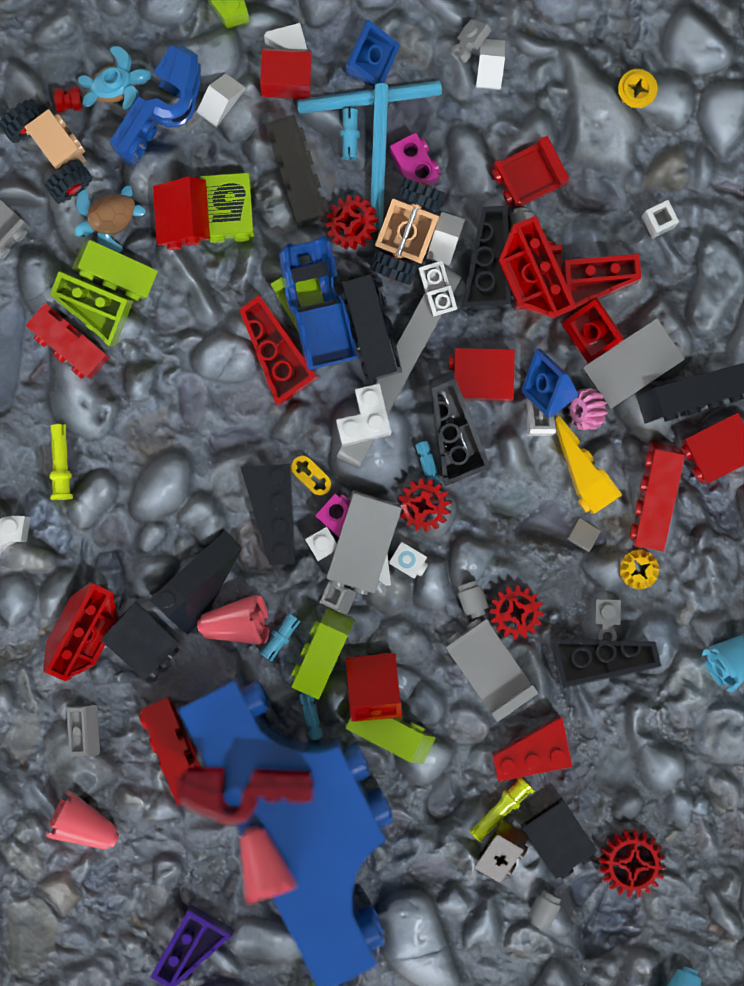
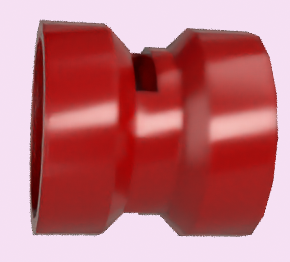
M79 86L71 87L67 91L63 88L54 89V102L57 113H65L68 109L75 112L83 111L82 93Z

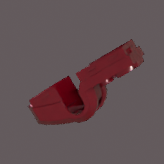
M189 767L184 773L182 772V777H178L177 801L192 811L227 825L240 824L247 820L255 810L259 797H264L266 802H280V798H286V801L290 803L313 802L314 778H312V771L254 769V775L251 774V781L242 793L241 806L236 808L230 807L225 802V768Z

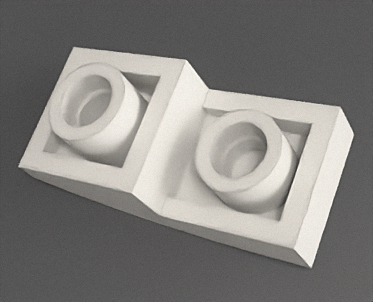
M443 261L418 267L433 317L457 310Z

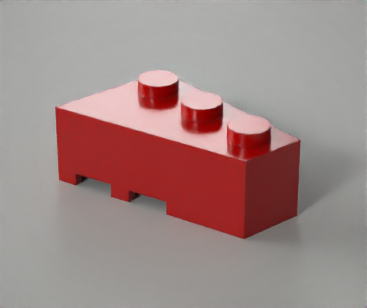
M560 715L491 753L498 782L573 767L563 717Z

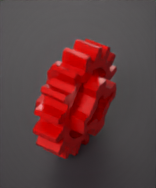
M347 195L346 202L341 198L338 199L339 206L332 205L333 214L326 215L331 219L330 222L325 224V227L331 229L327 235L333 239V243L338 246L341 244V247L346 250L349 246L353 250H357L358 244L365 247L366 239L373 240V237L370 235L371 232L378 231L373 226L374 223L379 222V219L373 216L377 210L370 207L371 203L366 199L363 201V198L360 196H356L354 199L352 196ZM357 208H361L365 215L360 214ZM340 230L344 231L347 238L341 235Z
M420 478L419 485L413 480L410 482L411 488L407 486L403 488L406 495L398 497L399 500L403 501L401 510H404L400 518L407 517L408 522L406 525L415 524V531H419L423 526L424 531L428 532L431 525L436 530L439 528L438 521L441 523L447 521L444 514H451V510L446 507L452 504V501L445 498L449 491L442 492L443 484L440 483L435 486V479H430L426 483L425 478ZM424 488L420 496L412 495L416 490ZM434 494L438 496L440 503L437 502ZM426 500V504L431 508L423 510L424 506L420 502ZM410 507L413 508L415 516L412 514ZM430 513L438 514L433 520L426 521Z
M518 585L515 586L514 591L510 587H506V594L498 592L497 594L500 599L498 601H491L496 605L495 609H489L490 613L495 614V617L490 620L491 623H498L495 630L500 631L504 629L503 636L507 637L512 633V637L517 640L520 633L523 638H527L526 632L528 630L535 633L534 624H542L537 620V617L544 615L543 612L538 611V607L543 605L542 602L535 603L534 601L538 595L532 594L529 596V588H525L523 592H520V586ZM516 596L524 597L529 603L524 605L519 603ZM507 599L508 605L506 610L500 613L501 605ZM514 605L518 609H522V613L519 614V620L515 616H510ZM533 612L531 621L526 625L525 619L528 613ZM510 620L515 623L517 629H511L503 622Z

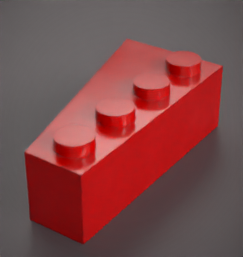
M258 295L239 309L256 350L258 360L263 368L268 386H270L276 406L283 405L320 378L315 369L307 370L304 353L264 297Z
M649 442L645 458L644 476L642 475L640 481V499H637L634 514H637L635 524L632 523L629 538H632V542L636 547L663 552L665 550L685 454L679 446Z
M169 696L140 709L141 715H139V719L143 728L149 732L151 737L149 738L150 745L158 755L160 768L167 778L170 791L178 806L181 804L177 801L178 777H182V772L184 773L189 767H201L172 698Z

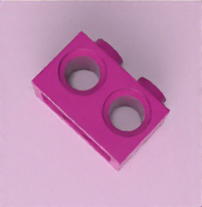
M414 133L390 146V154L402 177L427 185L438 182V173L441 171L435 159L430 160L427 154L429 148L423 137L419 139L417 133ZM412 147L416 149L417 154L413 157H408L405 155L404 150ZM418 169H425L429 175L421 179L416 176L415 172Z
M334 494L316 514V517L338 537H340L350 500L343 494L340 497ZM333 505H340L344 510L343 515L338 519L332 518L329 514V510Z

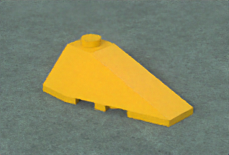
M558 416L554 419L555 428L576 494L580 498L577 502L585 513L589 511L591 514H595L622 496V494L603 468L596 469L594 467L593 456L585 448H579V439L563 419Z

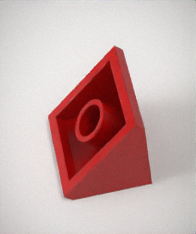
M262 49L260 77L262 97L311 98L312 51Z
M598 298L561 323L588 364L625 340Z

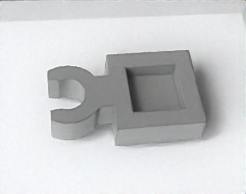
M470 19L457 37L460 43L456 44L450 51L453 58L456 60L460 58L464 63L468 61L471 56V50L473 48L478 50L491 32L490 27L485 23Z
M595 599L594 624H601V629L597 633V640H603V634L609 632L611 634V641H616L617 634L613 629V625H620L621 600Z

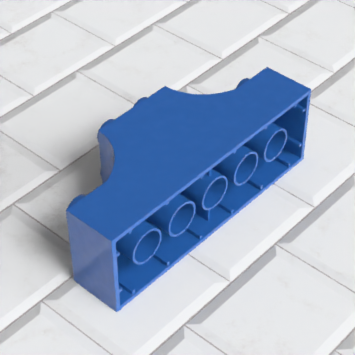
M242 675L189 702L179 709V712L206 766L210 768H225L224 798L230 807L236 808L241 806L242 793L250 783L251 774L254 775V769L312 771V778H314L313 802L290 803L286 801V798H280V802H266L264 797H259L257 806L251 816L242 823L236 824L241 836H244V830L259 826L260 830L265 829L298 885L293 890L272 898L316 986H339L378 966L377 948L385 944L382 935L385 931L375 909L370 905L360 910L353 896V885L364 860L374 849L386 842L385 826L394 822L392 818L393 812L380 787L370 792L367 791L362 779L370 775V766L357 742L345 747L341 737L326 742L310 743L298 741L281 734L270 726L262 713L268 711L271 703L260 681L257 679L247 684Z

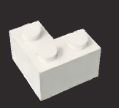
M380 384L355 389L360 414L336 420L342 447L391 435Z

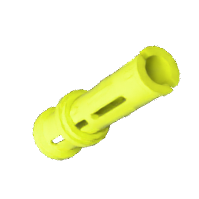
M50 425L53 471L49 474L50 479H52L53 494L50 495L51 500L73 499V494H70L69 480L72 478V474L68 471L66 425Z
M523 777L517 778L518 781L508 791L504 790L501 795L502 798L470 830V833L479 842H482L512 809H518L520 803L529 793L533 794L535 792L533 787Z

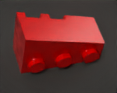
M639 254L564 260L562 275L576 304V309L586 306L596 298L600 300L637 284L641 280Z
M46 303L42 305L25 325L36 334L33 339L44 348L48 344L54 349L52 355L59 361L64 363L67 360L72 364L71 371L81 379L86 376L91 380L110 358Z

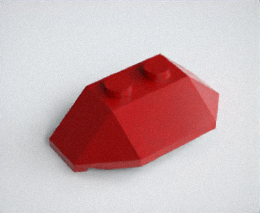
M537 216L513 225L498 261L518 307L551 318L576 309V304Z
M90 582L70 597L47 639L43 665L44 673L66 682L71 677L84 672L96 664L105 647L101 637L118 620L112 591Z

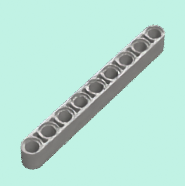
M445 268L449 285H451L454 294L462 276ZM426 293L397 344L402 373L378 379L376 384H380L387 416L442 316L441 314L433 317ZM375 439L341 447L337 458L359 469Z

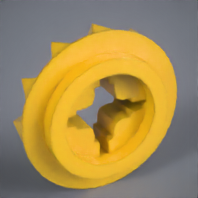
M634 69L628 71L621 78L618 87V94L622 99V103H626L630 108L640 109L650 105L657 95V82L645 70ZM640 80L641 90L644 93L640 92L635 98L634 90L631 87H635Z
M634 550L622 559L620 575L629 587L645 589L651 587L658 579L660 567L657 559L650 552ZM634 560L639 565L649 564L646 567V569H644L646 578H644V576H642L641 574H634L631 576V574L634 573V571L636 570Z

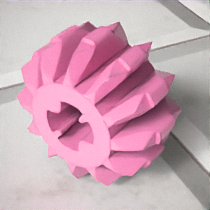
M580 389L577 391L579 396L567 406L570 409L568 416L572 417V425H577L578 430H595L600 428L601 424L606 422L604 415L608 413L605 410L607 402L603 401V394L598 393L597 389Z

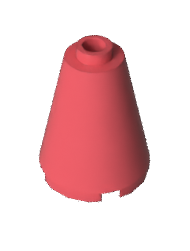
M252 595L204 613L197 624L199 633L203 634L206 639L260 645L265 644L269 636V626H265L264 619L268 618V611L263 597L258 595Z
M67 790L65 794L69 797L66 801L60 800L49 822V825L53 827L51 833L46 831V837L107 850L109 846L114 847L119 837V833L116 832L117 826L74 792Z
M259 826L244 830V836L240 837L247 905L259 902L258 899H269L298 887L295 878L266 830H260Z

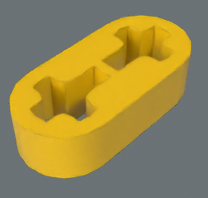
M299 456L293 460L291 465L292 472L312 493L322 496L330 491L331 480L310 458ZM299 461L301 463L305 461L309 463L307 465L308 470L311 472L309 476L303 471L297 472L298 466L296 464ZM313 476L318 480L323 478L326 480L325 486L327 488L324 491L322 489L317 491L314 489L316 484L311 479Z

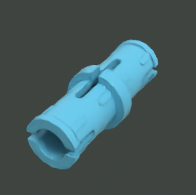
M345 108L342 110L343 130L340 131V137L343 138L342 159L349 160L350 151L351 160H357V139L360 137V132L357 131L358 110L351 108L350 118L349 109Z
M288 612L278 628L271 632L272 636L259 653L272 662L283 645H287L290 641L288 638L301 621Z

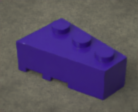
M191 905L150 978L164 986H177L207 957L211 956L216 949L231 938L234 929Z

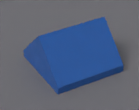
M366 20L346 64L347 75L374 87L377 83H384L401 45L370 20Z
M536 349L521 392L547 417H552L578 397L579 394L568 374L541 349Z

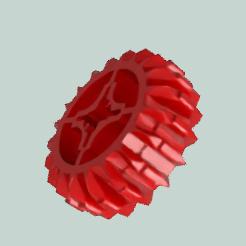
M623 829L622 838L615 832L613 834L616 839L615 842L606 839V843L610 846L609 849L605 847L600 849L602 853L606 854V857H598V861L606 865H602L598 869L601 873H606L603 875L602 880L604 882L610 881L608 887L611 890L617 887L618 895H622L626 889V896L628 898L632 897L634 890L636 895L641 897V889H644L649 894L651 893V889L648 887L650 884L656 888L659 886L655 878H664V875L658 871L666 869V865L659 862L666 859V856L663 853H658L662 850V846L660 844L654 845L656 839L653 836L647 839V832L643 831L638 837V830L633 829L631 836H629V832ZM630 844L624 855L614 857L620 848ZM638 844L648 849L651 861L639 857ZM632 858H634L639 863L633 864L630 870L628 864L625 863L631 862ZM613 865L625 869L626 882L615 876ZM649 870L644 878L634 882L639 872Z

